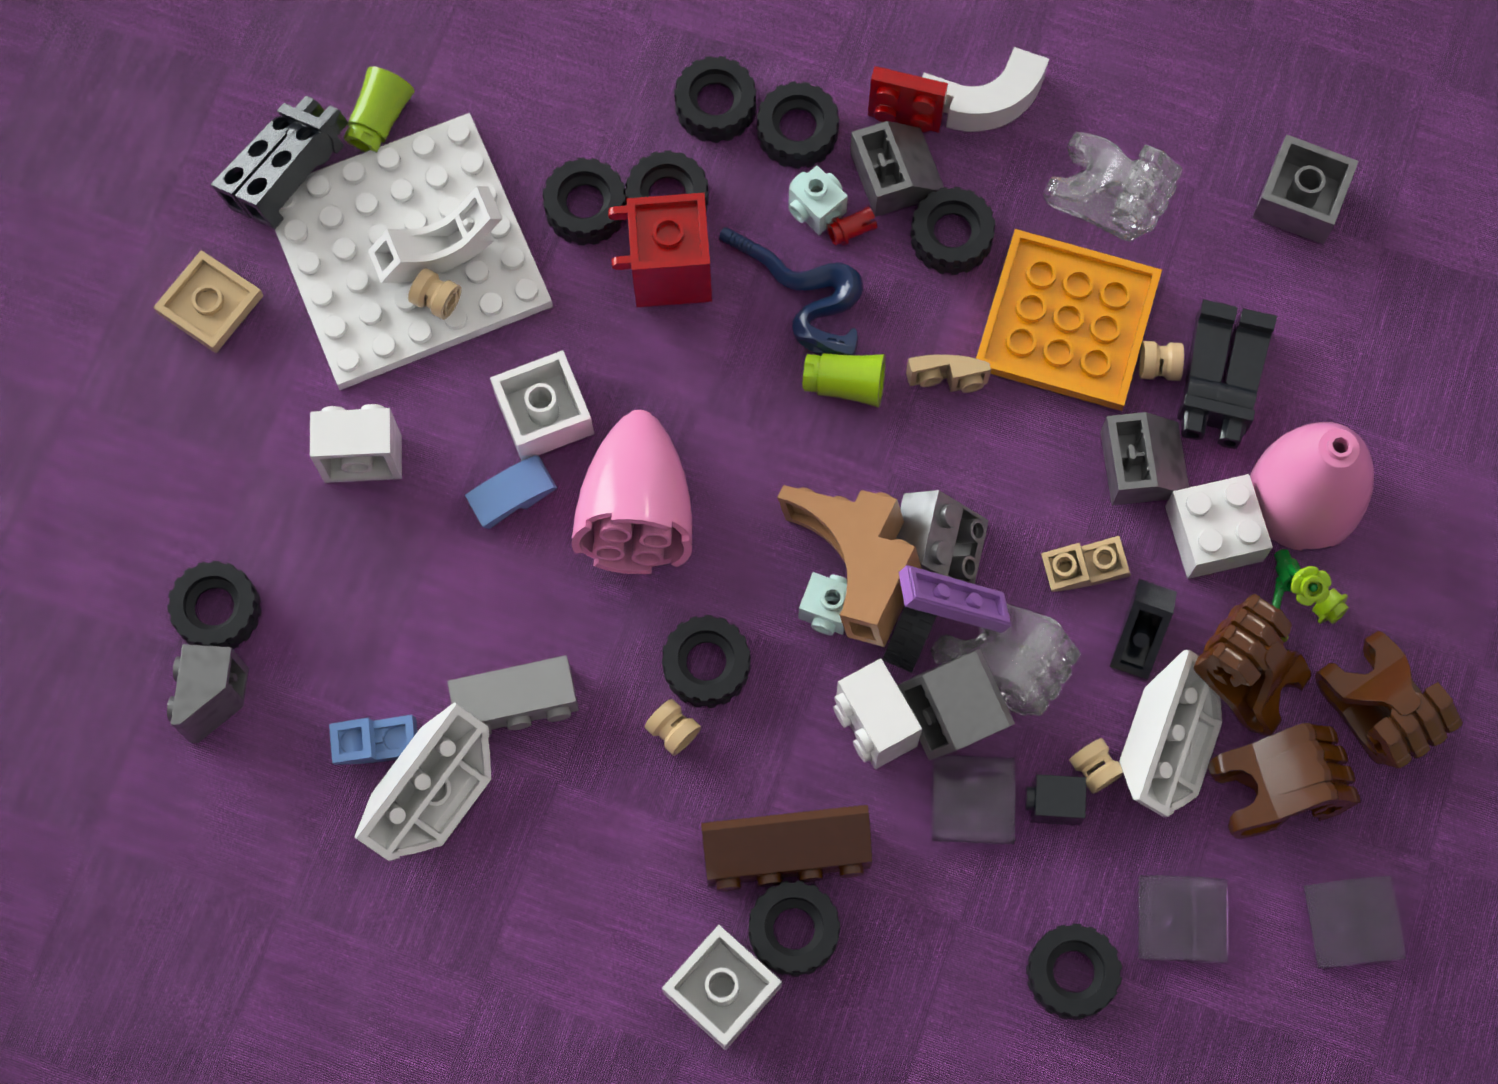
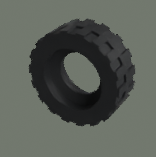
M708 56L703 60L692 62V65L689 67L686 66L682 71L681 77H678L676 81V89H674L676 115L679 116L681 126L685 127L687 133L691 136L694 135L698 137V140L704 142L705 140L712 141V143H719V141L723 140L727 142L733 140V137L743 134L744 129L751 125L752 117L755 116L756 112L755 82L753 77L749 76V71L745 67L740 66L739 62L733 59L732 61L728 60L723 56H719V58ZM721 84L730 89L734 96V102L732 107L723 114H707L698 105L697 97L699 92L707 85Z
M795 81L789 82V84L784 86L779 85L776 87V90L770 91L765 96L764 102H761L759 106V113H757L758 140H760V147L763 152L766 151L772 161L775 160L784 167L791 166L793 169H800V167L805 166L808 168L814 166L817 162L821 163L828 154L832 153L834 143H837L839 116L837 105L833 103V98L829 93L826 94L821 87L812 86L808 82L796 83ZM796 109L809 112L816 121L814 134L802 141H794L785 137L780 130L779 124L781 118L787 112Z
M665 150V152L660 153L656 151L646 158H641L639 163L630 170V176L626 180V200L627 198L649 197L650 188L655 182L660 179L671 178L679 181L684 186L686 194L705 193L707 213V205H709L708 181L705 179L703 168L699 167L697 161L692 157L690 159L686 154L681 152L674 153L672 150Z
M585 157L578 158L575 161L569 160L564 162V165L553 170L551 177L548 176L545 182L546 188H543V205L547 222L550 227H553L554 233L558 237L562 236L569 243L574 242L585 246V244H599L600 241L611 238L615 231L618 232L622 221L625 220L609 219L608 209L614 206H626V193L624 183H621L620 175L617 171L614 172L609 164L606 162L605 164L601 163L598 159L594 158L592 160L585 159ZM579 186H592L598 189L603 196L604 203L601 210L596 215L588 218H580L573 215L567 208L568 195Z
M954 186V188H940L937 192L932 191L927 194V198L919 202L917 211H914L910 236H912V249H915L919 261L922 260L926 267L937 270V273L958 275L961 272H970L975 266H980L985 256L988 257L996 226L995 219L992 217L993 211L991 207L986 205L985 199L981 196L978 197L974 191L969 189L967 191L961 189V187ZM958 215L967 220L971 227L969 240L959 247H948L941 244L934 234V226L941 217Z
M204 561L198 563V566L194 568H188L180 578L176 579L174 582L175 586L168 595L170 601L167 604V612L171 615L170 621L172 626L189 645L231 647L232 649L239 647L240 643L246 642L251 637L250 634L253 630H256L259 624L257 621L259 616H261L262 609L259 606L261 600L255 586L241 569L237 570L230 563L223 564L220 561L205 563ZM219 588L227 591L234 600V610L230 618L219 625L202 623L195 611L198 598L210 589Z
M905 607L882 660L912 673L937 615Z
M704 615L705 617L699 618L695 616L685 623L681 622L677 625V629L667 637L668 642L664 645L662 651L663 672L670 690L674 694L676 693L680 700L685 703H692L694 707L708 706V708H714L718 704L723 703L724 705L730 702V699L734 696L737 697L741 693L742 686L746 685L751 664L750 649L747 646L745 636L739 633V628L734 624H729L726 619L721 617L719 619L714 618L712 615ZM698 644H715L723 650L726 656V667L723 673L713 680L697 679L687 668V656L691 649Z
M786 881L781 882L777 887H770L763 896L760 895L756 900V904L749 916V940L754 954L763 962L765 967L771 968L777 974L783 976L787 974L792 975V977H800L802 974L807 973L808 975L815 972L819 967L822 968L833 955L839 940L840 921L836 907L832 905L826 893L823 894L819 891L818 887L806 885L802 881H796V883ZM796 908L803 910L809 914L814 922V936L810 943L803 948H785L775 938L773 931L774 922L778 915L787 909Z
M1076 923L1070 926L1065 924L1058 926L1056 929L1044 934L1028 957L1029 962L1026 966V975H1028L1029 979L1027 984L1029 990H1032L1036 1002L1038 1004L1041 1003L1045 1007L1044 1010L1048 1013L1059 1015V1018L1062 1019L1074 1018V1020H1081L1085 1017H1091L1105 1008L1116 996L1118 986L1121 985L1122 979L1120 977L1122 965L1117 957L1118 951L1115 946L1112 947L1109 943V938L1104 934L1101 935L1096 932V929L1091 926L1083 927L1081 924ZM1065 952H1080L1086 955L1093 964V982L1082 992H1068L1062 989L1055 981L1053 975L1054 963Z

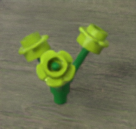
M1281 549L1274 554L1277 563L1275 571L1278 577L1276 578L1275 592L1271 605L1280 609L1284 592L1292 591L1296 594V600L1300 604L1311 606L1313 603H1316L1312 612L1319 617L1318 622L1320 624L1329 621L1333 625L1343 617L1349 609L1345 604L1348 595L1346 593L1341 595L1335 588L1328 589L1332 582L1326 571H1319L1315 566L1301 569L1298 561L1291 557L1287 549ZM1288 636L1287 638L1280 637L1284 643L1287 642Z

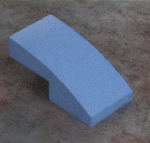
M534 455L493 476L465 494L482 527L490 529L517 509L530 508L557 489V486L538 455Z
M406 715L372 721L370 718H362L329 724L332 763L334 765L397 760L417 733L416 717Z

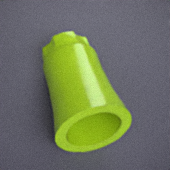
M368 67L362 90L348 121L349 127L344 135V140L362 152L371 150L377 153L381 143L386 141L402 109L415 93L414 88L406 80L388 70L379 67Z
M822 353V356L807 354L804 363L802 387L804 391L817 392L820 396L857 401L879 408L884 388L886 355H836Z

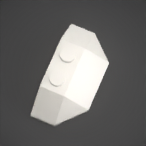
M1191 650L1182 651L1144 688L1119 761L1133 800L1162 817L1170 816L1175 810L1183 807L1199 795L1222 725L1220 696L1193 669L1199 656Z
M455 702L423 725L372 792L354 837L388 861L400 858L399 856L442 846L491 780L488 741L489 727Z

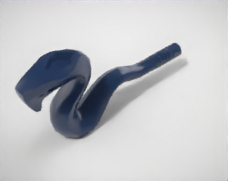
M724 227L719 234L720 241L764 264L775 279L786 288L803 291L834 287L835 292L832 295L807 304L795 315L792 321L793 335L800 345L821 356L822 353L836 355L856 354L858 334L855 328H852L846 335L840 336L819 330L810 324L811 321L817 318L843 313L857 303L863 292V280L855 269L842 262L828 263L803 272H794L787 268L767 248L743 237V235L728 227Z

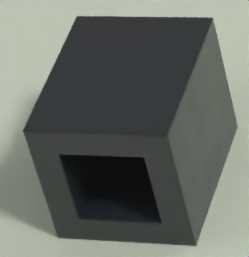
M1037 774L1032 782V786H1026L1024 807L1026 811H1031V823L1080 826L1086 815V777Z

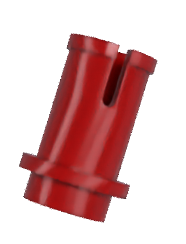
M865 207L863 210L841 219L834 217L832 218V223L827 224V233L834 245L841 244L845 246L848 245L850 239L868 231L876 230L877 221H870L876 217L869 207Z

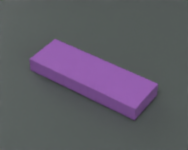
M906 565L899 572L905 607L1004 633L1011 627L1004 592Z

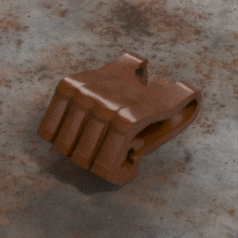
M1252 594L1240 605L1234 606L1228 618L1218 625L1215 635L1207 641L1203 653L1197 658L1193 669L1229 705L1245 728L1263 736H1271L1282 722L1279 713L1282 688L1292 687L1302 691L1311 678V671L1305 659L1298 651L1286 650L1283 646L1284 642L1280 637L1287 638L1293 626L1282 610L1277 609L1260 598V596Z
M1382 631L1374 632L1366 637L1364 641V657L1373 668L1370 673L1345 672L1335 663H1328L1315 673L1316 684L1322 695L1343 718L1368 756L1377 764L1402 768L1412 760L1411 756L1420 758L1426 755L1431 750L1430 745L1437 746L1443 743L1448 738L1446 732L1451 733L1463 724L1453 699L1439 682L1425 689L1423 693L1420 691L1411 678V668L1406 655Z
M1310 723L1298 724L1252 744L1221 753L1211 759L1208 769L1215 781L1219 783L1237 781L1253 789L1257 795L1254 803L1235 811L1230 816L1228 828L1232 836L1243 839L1266 834L1276 830L1290 817L1311 810L1313 817L1322 821L1340 815L1361 803L1357 789L1354 786H1348L1356 782L1355 775L1350 766H1343V764L1348 762V756L1343 746H1335L1339 740L1333 727Z

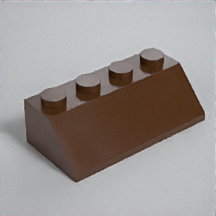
M868 805L701 823L708 887L716 886V890L720 892L741 889V883L757 881L758 887L777 886L781 884L782 878L798 877L799 881L815 882L822 880L823 874L839 872L841 878L858 877L864 875V869H870L872 865Z

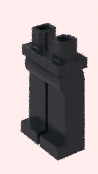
M305 96L296 107L283 103L277 110L280 116L274 118L211 183L212 187L230 209L249 218L252 217L253 220L274 230L284 219L279 210L317 165H322L328 161L332 152L337 154L344 147L338 135L348 125L346 118L339 109L330 105L324 111L315 99Z
M1203 299L1196 314L1182 406L1179 408L1177 419L1182 420V437L1202 440L1205 435L1206 426L1220 429L1217 442L1220 446L1237 449L1254 420L1255 410L1253 409L1277 316L1245 308L1242 309L1234 326L1224 380L1221 382L1238 307Z

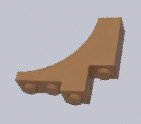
M783 485L777 498L785 520L806 527L823 537L833 546L846 564L847 590L840 618L847 637L885 647L905 605L899 572L906 565L922 569L916 547L904 540L896 539L904 523L897 498H893L883 492L872 493L861 490L856 501L851 502L842 496L831 497L815 493L813 490L805 487L798 489Z

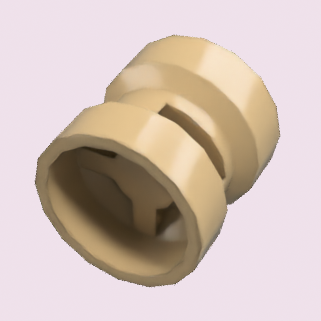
M425 268L413 281L408 294V300L410 303L421 308L427 306L431 309L433 315L445 320L455 309L460 299L462 288L450 280L445 282L440 280L437 273Z
M1143 341L1139 358L1140 379H1154L1156 376H1164L1167 380L1180 381L1184 366L1183 343L1170 342L1166 346H1159L1153 341Z
M673 699L661 705L644 726L652 736H659L664 741V747L673 756L685 749L701 730V726L693 718H686L681 713V706Z
M1103 738L1090 743L1069 759L1075 770L1082 772L1086 777V786L1092 794L1107 787L1124 774L1119 761L1112 760L1108 754L1109 747Z

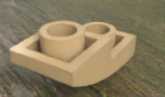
M925 355L908 358L906 369L909 386L920 384L921 387H930L939 384L943 379L947 378L950 392L961 390L963 393H970L981 389L985 384H988L991 373L989 362L958 355Z
M1120 536L1084 546L1076 543L1041 553L1052 592L1097 585L1131 576Z

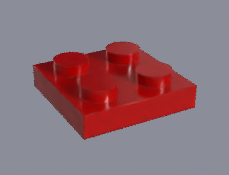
M874 66L870 83L867 116L874 117L880 122L890 121L919 127L922 132L933 131L939 133L943 120L948 83Z

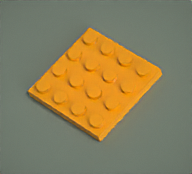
M1015 229L976 359L990 363V374L1122 411L1162 269Z

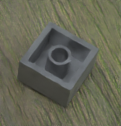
M1286 134L1252 218L1324 244L1335 225L1359 161Z

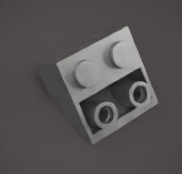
M886 121L852 132L850 154L875 217L919 204L922 199L927 198V194L944 188L921 128Z
M1147 412L1106 417L1100 434L1112 505L1169 500L1173 491L1189 488L1178 422Z
M940 490L904 493L900 507L904 523L896 539L904 540L916 547L923 570L975 584L989 520Z
M182 644L181 657L177 656L175 658L173 678L177 681L175 696H171L168 701L167 718L171 721V725L190 743H199L244 706L249 668L231 647Z
M981 649L939 665L897 685L922 727L919 740L929 761L959 750L1015 724Z

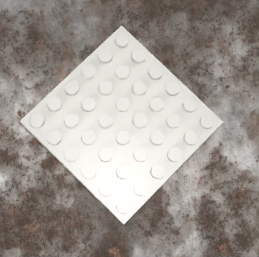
M470 113L380 146L377 153L370 150L310 173L279 210L284 219L275 231L339 390L553 307L552 300ZM476 186H488L502 220L490 232L494 241L486 249L467 262L438 274L440 280L444 282L450 280L462 288L460 299L448 318L445 320L433 315L431 309L427 306L421 308L409 302L408 294L413 281L381 283L368 250L387 229H415L433 224L452 213Z

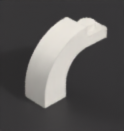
M1014 47L1003 73L994 81L975 87L963 86L925 72L922 77L948 83L944 113L948 114L946 127L961 131H986L1012 122L1031 106L1044 81L1049 59Z
M476 186L460 205L445 218L433 224L415 229H387L371 246L368 252L381 283L411 282L425 268L441 274L478 255L494 241L490 232L502 220V217L489 187Z

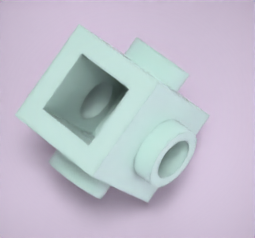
M815 166L808 173L805 171L801 172L790 183L788 208L791 214L800 223L805 221L818 235L827 229V224L832 223V218H840L847 212L848 195L842 190V185L833 174H825L818 166Z
M813 572L799 606L798 619L811 623V628L822 634L833 635L836 632L843 635L845 629L840 613L846 597L847 579L839 575H830L829 578Z

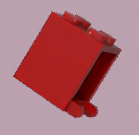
M705 193L627 198L626 206H614L608 209L609 219H628L631 255L614 257L611 259L612 268L615 270L632 269L636 308L712 302Z

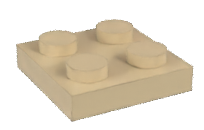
M201 250L153 308L158 315L217 353L264 295L259 288Z

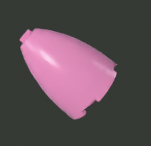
M645 410L630 412L623 416L610 430L598 448L580 490L573 525L572 548L575 554L584 553L593 558V566L600 569L624 574H651L653 566L671 563V565L678 567L685 563L692 553V512L685 473L679 455L668 433L659 420Z
M1311 423L1287 432L1267 448L1253 467L1250 478L1269 537L1285 547L1302 551L1303 549L1333 547L1344 541L1355 530L1368 508L1374 486L1372 458L1367 445L1357 433L1337 423Z

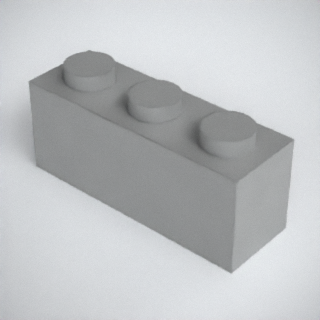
M567 655L447 681L451 703H457L489 727V735L492 734V729L507 726L508 730H520L531 726V721L547 718L549 722L562 721L570 718L571 712L579 711Z

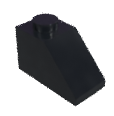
M1141 579L1138 580L1109 667L1148 680L1174 613L1177 591Z

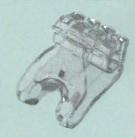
M1075 132L1067 144L1068 153L1073 163L1083 166L1086 170L1068 178L1058 176L1050 178L1042 194L1047 204L1056 210L1084 219L1125 241H1133L1147 232L1150 233L1157 225L1158 216L1160 217L1167 209L1168 200L1176 191L1177 185L1175 182L1181 176L1183 168L1174 162L1164 151L1145 144L1139 154V159L1132 161L1122 152L1118 145L1110 140L1085 132Z
M1008 603L1006 604L1011 627L1004 633L979 627L980 635L975 639L962 640L946 634L942 635L930 649L932 657L938 665L981 649L997 686H1002L1000 692L1008 709L1021 716H1041L1046 711L1049 704L1048 700H1054L1059 695L1062 688L1060 684H1064L1072 674L1070 666H1073L1081 655L1079 649L1056 620Z

